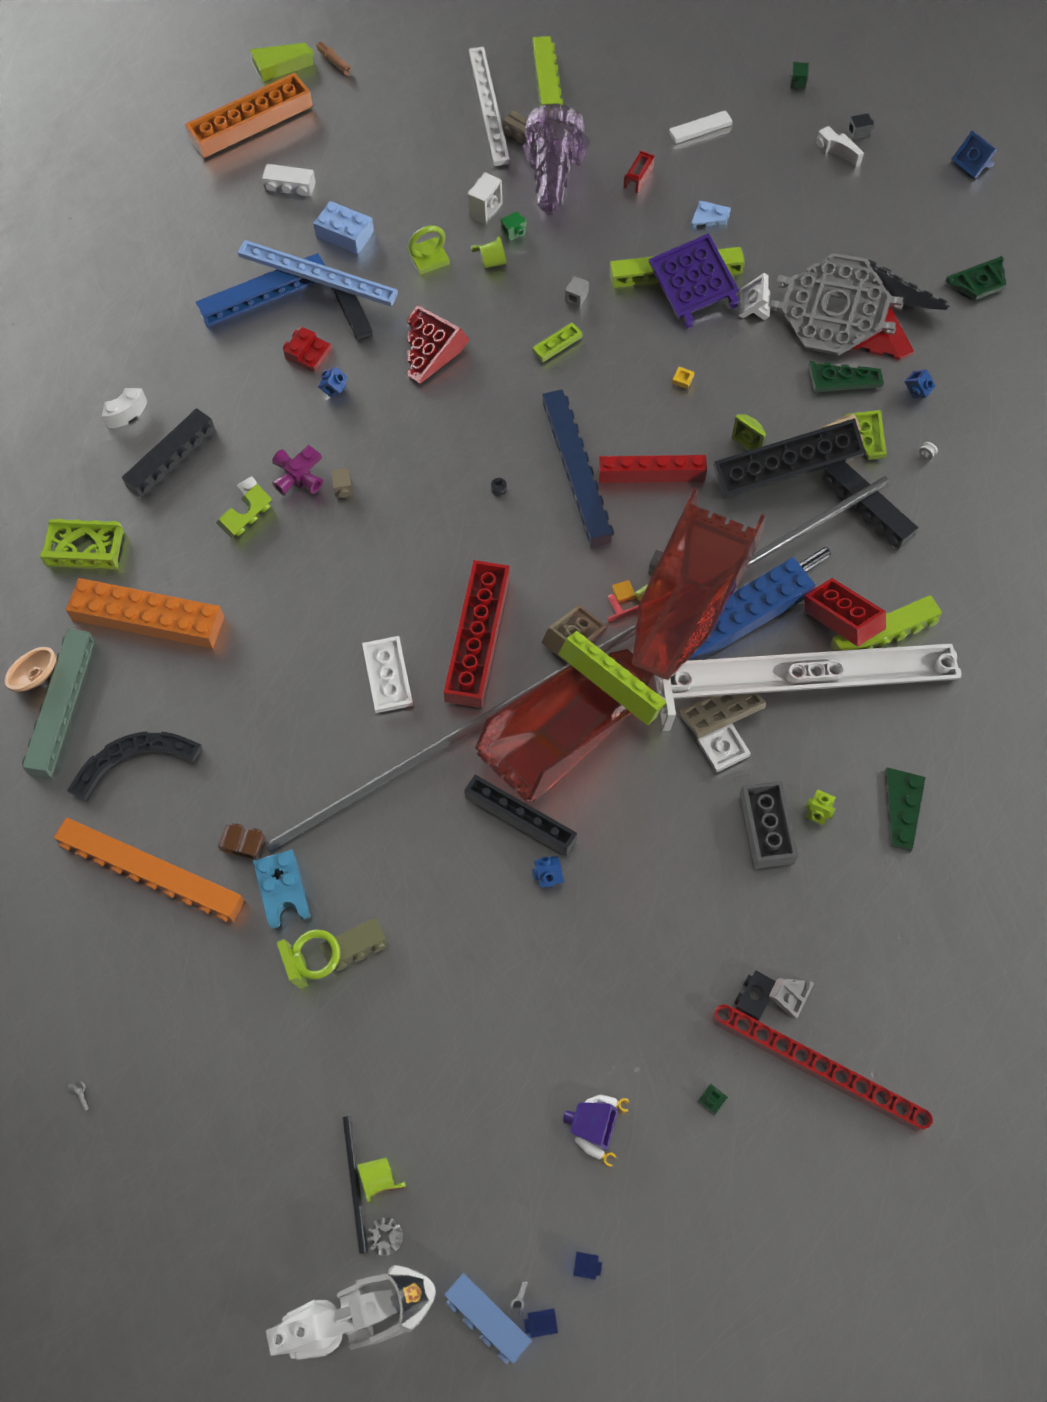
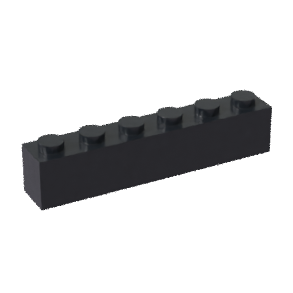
M196 408L122 476L125 486L140 498L149 493L152 487L162 481L167 473L173 470L182 459H185L195 447H198L207 436L212 434L215 430L212 419Z
M846 462L827 467L822 477L825 484L833 488L838 496L844 499L870 485ZM879 491L851 506L866 521H869L879 533L888 538L891 544L899 549L915 537L919 528Z
M476 774L464 789L467 800L565 857L568 856L577 841V832Z

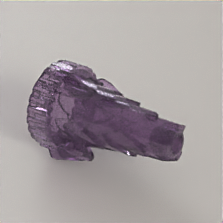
M547 104L536 107L530 111L526 119L525 138L527 141L524 143V151L530 167L535 170L536 194H538L537 206H540V209L547 215H554L558 211V207L563 205L564 189L567 188L568 173L571 172V162L573 161L576 166H580L590 143V139L585 135L586 128L583 116L574 108L560 104Z

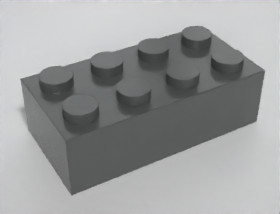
M782 781L743 785L740 798L754 869L794 864L798 854Z

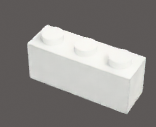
M272 164L266 165L262 177L265 190L306 196L312 195L316 183L314 170Z

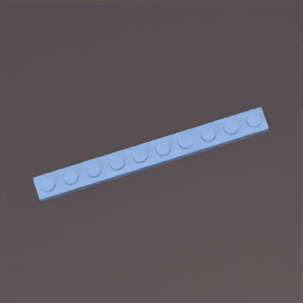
M244 240L238 251V256L390 307H392L398 295L397 289Z

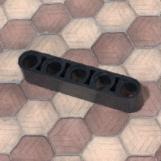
M332 288L355 339L360 340L373 335L370 323L357 296Z

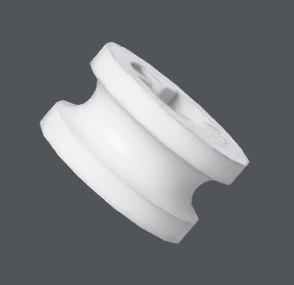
M925 442L919 449L920 455L927 460H931L938 452L937 447L931 442Z

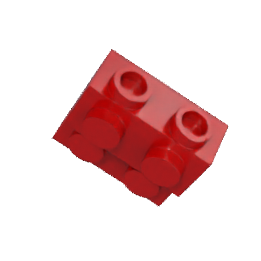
M302 326L299 330L296 329L293 332L291 341L285 342L283 346L286 360L315 372L332 349L331 343L318 338L315 332Z

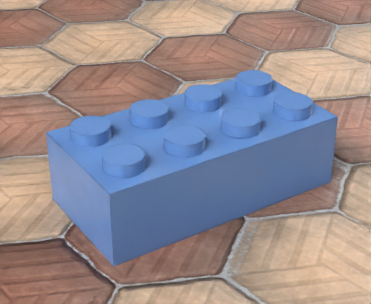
M464 1273L445 1293V1296L448 1298L445 1303L456 1313L460 1310L465 1315L462 1320L471 1329L477 1327L482 1332L479 1337L489 1347L494 1344L499 1349L496 1354L506 1364L509 1361L514 1364L532 1342Z

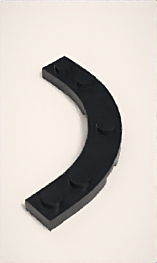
M148 731L126 735L105 745V748L95 756L92 755L79 770L67 792L86 801L103 774L117 762L127 757L145 752H162L194 763L202 749V745L183 736L168 732L148 733Z

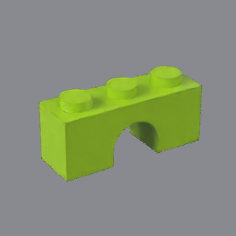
M258 484L252 487L242 498L248 507L247 513L239 514L231 507L216 522L231 539L235 535L239 537L245 531L243 527L246 524L252 525L258 519L256 515L260 511L264 513L271 507L269 503L272 498Z

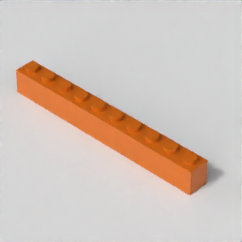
M67 817L54 836V839L59 843L58 847L61 849L76 851L75 854L83 859L89 857L93 859V863L101 867L107 865L116 874L120 875L121 872L127 874V878L137 883L140 880L145 883L146 887L152 890L158 888L162 890V894L169 898L176 896L180 898V902L187 906H191V904L198 906L197 909L205 914H209V912L216 914L215 917L223 922L229 920L234 923L245 902L242 895Z

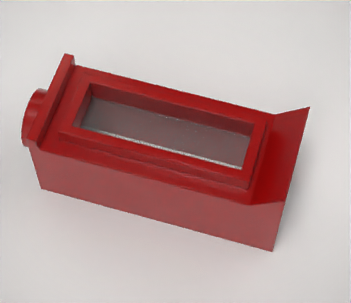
M639 151L629 171L624 175V189H627L632 181L636 183L635 193L640 191L654 167L655 155Z

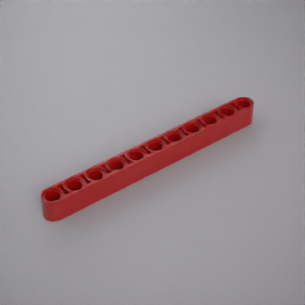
M722 1004L715 1009L712 1017L713 1022L721 1029L913 1131L922 1132L932 1125L933 1117L931 1113L919 1105L729 1005ZM725 1012L728 1015V1020H721L718 1017V1013ZM744 1022L748 1029L746 1031L740 1030L737 1023ZM763 1032L767 1040H759L756 1033ZM782 1042L785 1044L786 1051H779L776 1043ZM797 1052L804 1054L805 1062L797 1060ZM818 1062L822 1063L825 1067V1072H819L815 1064ZM836 1073H841L844 1076V1083L836 1080ZM856 1083L863 1085L864 1093L861 1094L856 1090ZM876 1094L884 1097V1104H879L876 1101ZM897 1104L904 1108V1115L897 1113ZM917 1115H920L924 1118V1126H921L917 1123Z

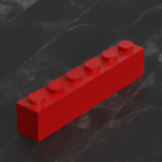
M706 455L599 456V483L705 482Z

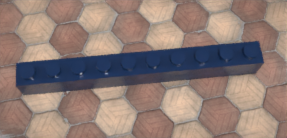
M563 389L543 393L542 404L589 546L593 548L609 544L614 535L613 526L609 525L608 512L603 509V497L598 494L599 487L597 481L593 479V468L588 465V453L584 452L583 439L578 436L579 428L577 423L574 424V413L572 409H569V398L567 395H564Z

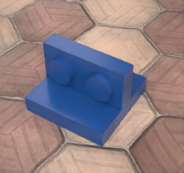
M971 131L952 157V160L974 178H977L985 167L991 168L995 162L991 158L998 149L975 131Z

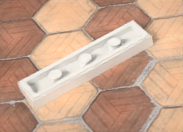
M725 110L670 128L669 134L677 144L731 126L733 121Z

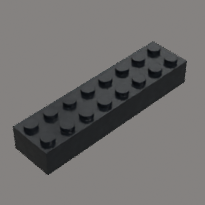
M854 418L714 461L713 466L723 499L856 459L862 457L866 452L856 419Z

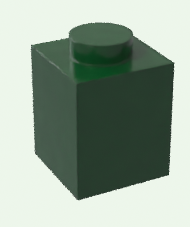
M793 62L790 88L806 89L809 63Z

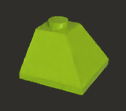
M747 414L737 415L731 438L748 450L763 447L766 433L761 424Z

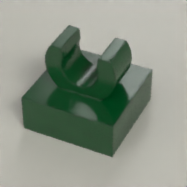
M710 1083L697 1102L715 1115L728 1097Z

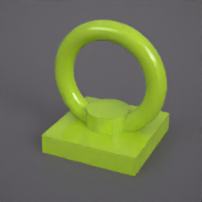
M425 226L416 231L410 238L407 252L420 275L450 264V259L442 247L445 242V232L439 226ZM435 232L439 235V240L437 237L416 244L417 240L424 234Z
M324 930L305 932L296 940L293 946L285 939L277 942L289 981L300 989L308 986L306 978L320 979L329 975L336 968L340 959L338 941L331 933ZM313 938L326 940L332 949L330 962L318 971L306 969L307 965L300 951L302 946Z

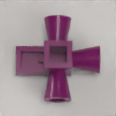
M310 445L306 446L293 459L283 449L279 450L274 455L272 463L283 468L285 475L272 482L274 488L283 496L286 495L293 484L299 489L305 485L312 494L319 491L323 480L312 475L310 469L322 459V455Z

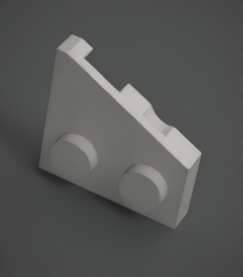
M777 978L769 997L790 1017L798 1019L814 983L806 980Z

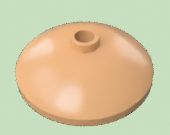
M39 647L21 656L9 668L5 676L7 688L14 692H23L42 684L55 667V652L49 647Z

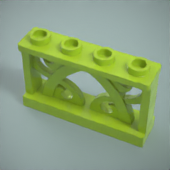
M61 518L49 519L44 547L40 553V558L45 566L118 568V556L124 534V529L120 522L82 521L80 519L64 520ZM56 532H66L65 534L59 533L63 539L62 541L55 538ZM85 534L96 542V544L90 545L83 552H78L77 548L71 544L74 540ZM104 534H114V538L111 541L103 543V541H107L110 538L109 535L104 536ZM53 543L58 544L54 551H52ZM112 546L111 553H107L106 547ZM66 547L71 548L72 552H67L69 549Z

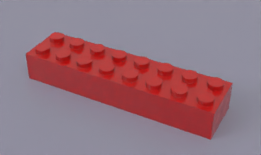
M473 560L443 692L444 700L447 703L478 708L483 707L510 580V565Z

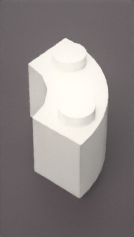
M124 388L123 393L118 398L104 403L102 418L107 428L122 427L129 424L128 421L135 416H140L147 404L142 388Z

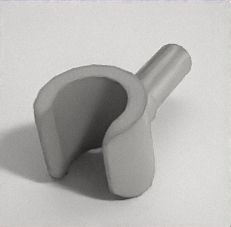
M75 1081L76 1086L74 1084L68 1085V1092L77 1095L83 1110L86 1111L89 1107L83 1094L85 1084L81 1081Z
M522 1281L517 1298L511 1301L510 1313L512 1314L513 1309L518 1307L520 1308L519 1317L524 1313L523 1299L528 1284L526 1281Z

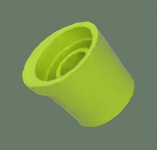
M497 236V240L485 245L471 246L472 252L480 251L484 268L507 264L500 236Z
M387 1158L357 1164L368 1203H370L371 1196L382 1191L406 1187L405 1181L394 1185Z

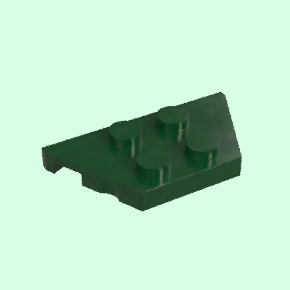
M1000 256L946 277L945 282L975 300L1004 290L1006 287L1005 268H1003L1004 258Z

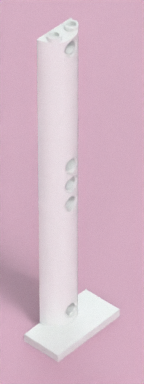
M953 644L678 661L669 680L654 675L657 694L667 701L660 712L662 730L670 731L676 716L674 699L958 680L961 678L962 673L957 664V652L954 650ZM657 645L652 661L653 669L664 674L671 662L667 660L665 645ZM679 681H683V682H685L686 684H685V685L680 684Z

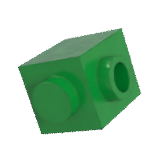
M518 211L501 218V231L509 241L526 233L527 221Z

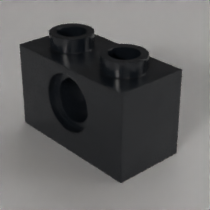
M755 970L753 975L748 974L743 984L746 986L744 993L739 992L734 1001V1004L737 1005L736 1010L759 1021L770 1000L769 995L776 981ZM749 992H757L760 997L759 1000H753Z

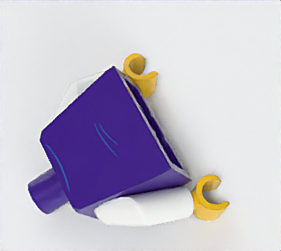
M597 1095L587 1099L585 1102H579L576 1112L567 1110L564 1113L563 1122L572 1125L570 1132L575 1136V1142L586 1154L598 1160L602 1159L603 1164L606 1166H613L607 1163L606 1157L611 1155L616 1158L615 1154L610 1152L604 1153V1150H608L617 1113L624 1114L628 1111V1109L621 1107V1103L628 1104L629 1100L623 1098L617 1101L613 1097Z

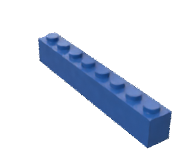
M319 253L304 258L305 260L326 266ZM276 269L198 300L196 305L206 327L317 282Z

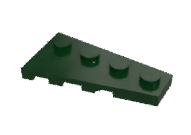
M809 360L808 366L814 393L883 387V376L879 368L862 366L851 368L845 364L834 366L828 362L817 364L815 363L816 361Z
M887 767L885 775L887 777L886 788L889 801L891 847L911 852L913 850L926 777Z

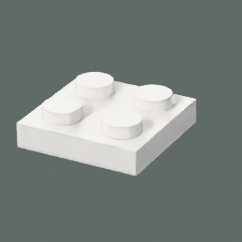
M732 723L699 739L697 738L699 746L716 773L751 755Z

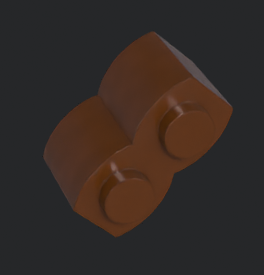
M232 823V825L226 824L218 844L220 851L251 860H258L266 840L265 835L262 834L263 832L256 828H251V830L243 829L244 827L237 823Z

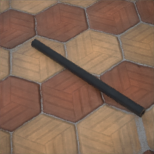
M345 1116L342 1118L359 1254L368 1253L352 1120L351 1116Z

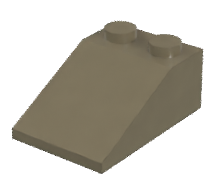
M579 604L548 627L541 643L559 656L558 654L566 638L574 632L578 631L590 642L594 643L608 626Z

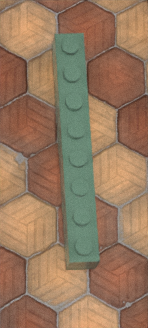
M68 629L66 636H63L62 648L57 654L55 669L51 672V682L46 688V697L44 703L40 706V715L34 724L33 736L28 742V752L22 760L24 770L30 775L52 777L95 642L90 632Z

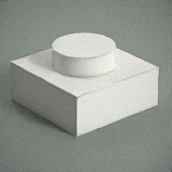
M251 476L237 484V487L244 496L258 483Z

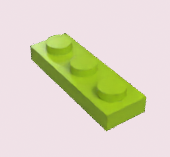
M570 323L532 347V352L543 363L581 339L583 333L573 323Z

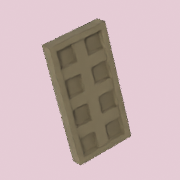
M758 693L709 696L679 710V715L699 739L766 708V702Z

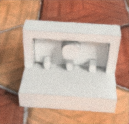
M763 273L739 289L740 303L738 316L744 319L751 313H754L763 320L770 317L768 275Z

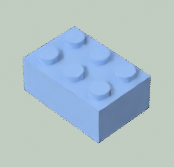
M329 201L313 223L317 238L356 254H359L374 233L371 217L332 201Z

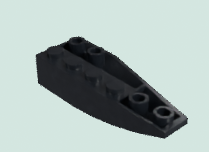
M868 259L870 266L882 281L885 289L893 297H903V304L927 309H950L951 306L947 305V300L940 297L936 299L933 297V293L918 289V286L914 283L905 282L902 277L891 274L890 269L877 267L876 262Z

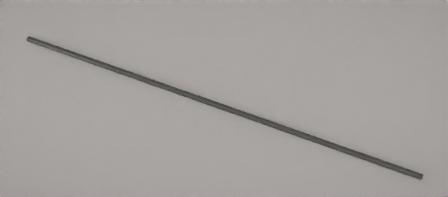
M886 476L880 478L752 554L730 578L889 484V479ZM732 567L702 585L712 588ZM699 588L693 589L675 600L667 616L707 592ZM665 607L598 647L606 653L656 623ZM571 664L565 665L265 843L269 852L275 850L577 669Z

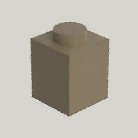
M349 468L331 470L336 498L353 495Z

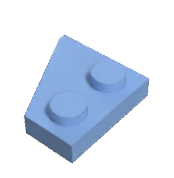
M699 201L691 228H696V225L705 224L706 227L725 225L731 208Z

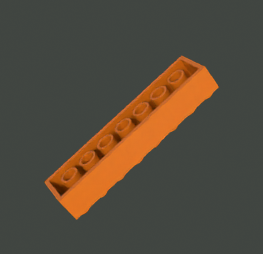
M293 73L186 123L185 127L188 138L201 156L205 158L312 107L311 94L300 78Z
M78 578L66 608L73 621L212 649L225 617L221 607L217 605Z

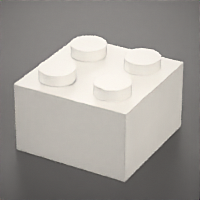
M484 173L481 178H478L475 186L467 194L469 218L485 225L489 222L502 205L501 179L488 173Z

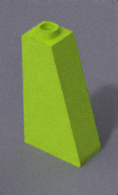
M306 42L249 50L252 63L263 82L314 65L313 58L315 55L313 49L309 48Z

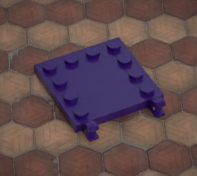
M709 233L649 259V264L678 319L683 317L687 329L693 327L692 323L695 322L691 313L725 298H728L731 309L738 307L740 301L736 294L739 289Z

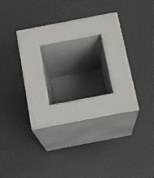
M574 276L565 290V302L580 307L589 293V282Z

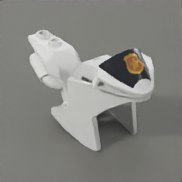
M393 1265L389 1269V1274L356 1280L357 1284L337 1294V1298L340 1299L341 1303L340 1309H336L335 1305L328 1300H312L287 1313L282 1318L283 1322L266 1330L270 1354L272 1356L289 1353L291 1359L297 1358V1360L327 1356V1354L338 1348L342 1340V1334L348 1335L350 1343L348 1347L352 1350L380 1343L405 1332H411L415 1326L420 1324V1321L434 1302L436 1294L434 1283L427 1276L413 1269ZM391 1281L397 1290L400 1307L395 1289L365 1294L363 1288ZM400 1312V1322L374 1335L372 1325Z

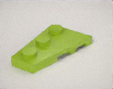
M881 410L845 414V416L854 414L861 428L859 432L863 437V446L867 459L886 458L887 453Z

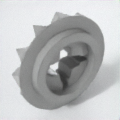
M381 1218L373 1222L367 1235L370 1249L381 1256L395 1253L403 1241L401 1226L391 1218ZM379 1229L384 1232L391 1231V1234L388 1236L392 1243L391 1245L386 1241L377 1244L381 1238Z

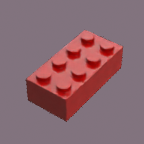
M834 578L827 580L804 595L805 612L857 647L886 629L885 610Z

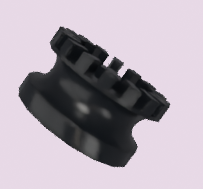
M495 478L491 482L492 493L498 496L504 495L507 490L506 481L503 478Z

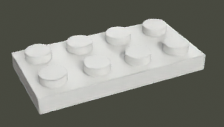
M399 636L362 643L375 712L380 713L413 706Z

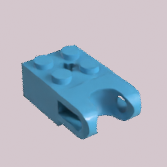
M293 849L253 861L267 921L271 929L281 925L280 914L286 908L293 907L297 909L302 920L311 917L297 858Z

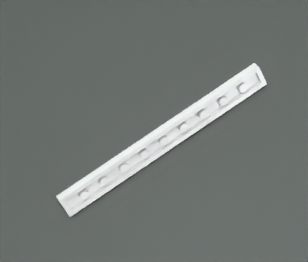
M484 47L470 48L469 56L494 166L510 164Z

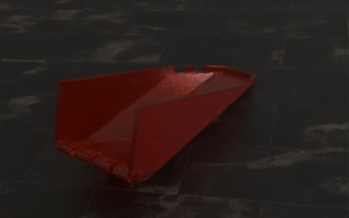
M695 487L638 605L632 665L665 680H669L712 634L755 553L764 531L765 515L761 514L755 529L747 526L745 531H742L744 524L730 519L727 525L725 524L727 518L713 513L711 518H709L710 511L697 507L698 489Z
M624 649L609 653V657L613 658L618 664L648 686L654 674L633 666L637 657L632 652ZM570 665L487 718L475 749L478 751L477 755L486 764L491 762L489 767L499 777L505 775L503 780L513 790L519 788L517 794L524 801L535 802L632 713Z

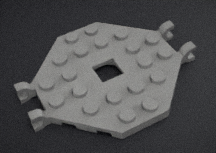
M832 253L825 260L806 268V271L799 275L796 274L791 278L783 275L778 277V287L788 288L783 302L771 300L770 311H782L805 349L839 356L880 331L890 335L895 333L896 323L885 322L889 306L898 310L902 309L903 297H893L890 295L866 258ZM830 296L846 299L842 312L826 310Z

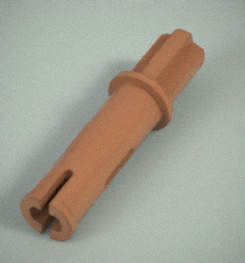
M319 42L316 45L317 50L324 55V58L330 60L345 75L351 72L352 67L340 58L332 48H329L323 42Z

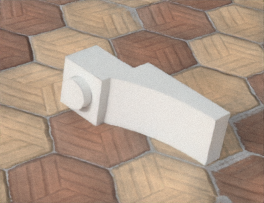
M829 126L818 132L816 144L825 153L836 154L850 162L854 167L861 165L864 152L844 133L838 136Z

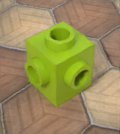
M817 789L813 799L809 797L805 809L808 810L806 818L824 825L827 818L832 819L836 809L832 806L836 797Z

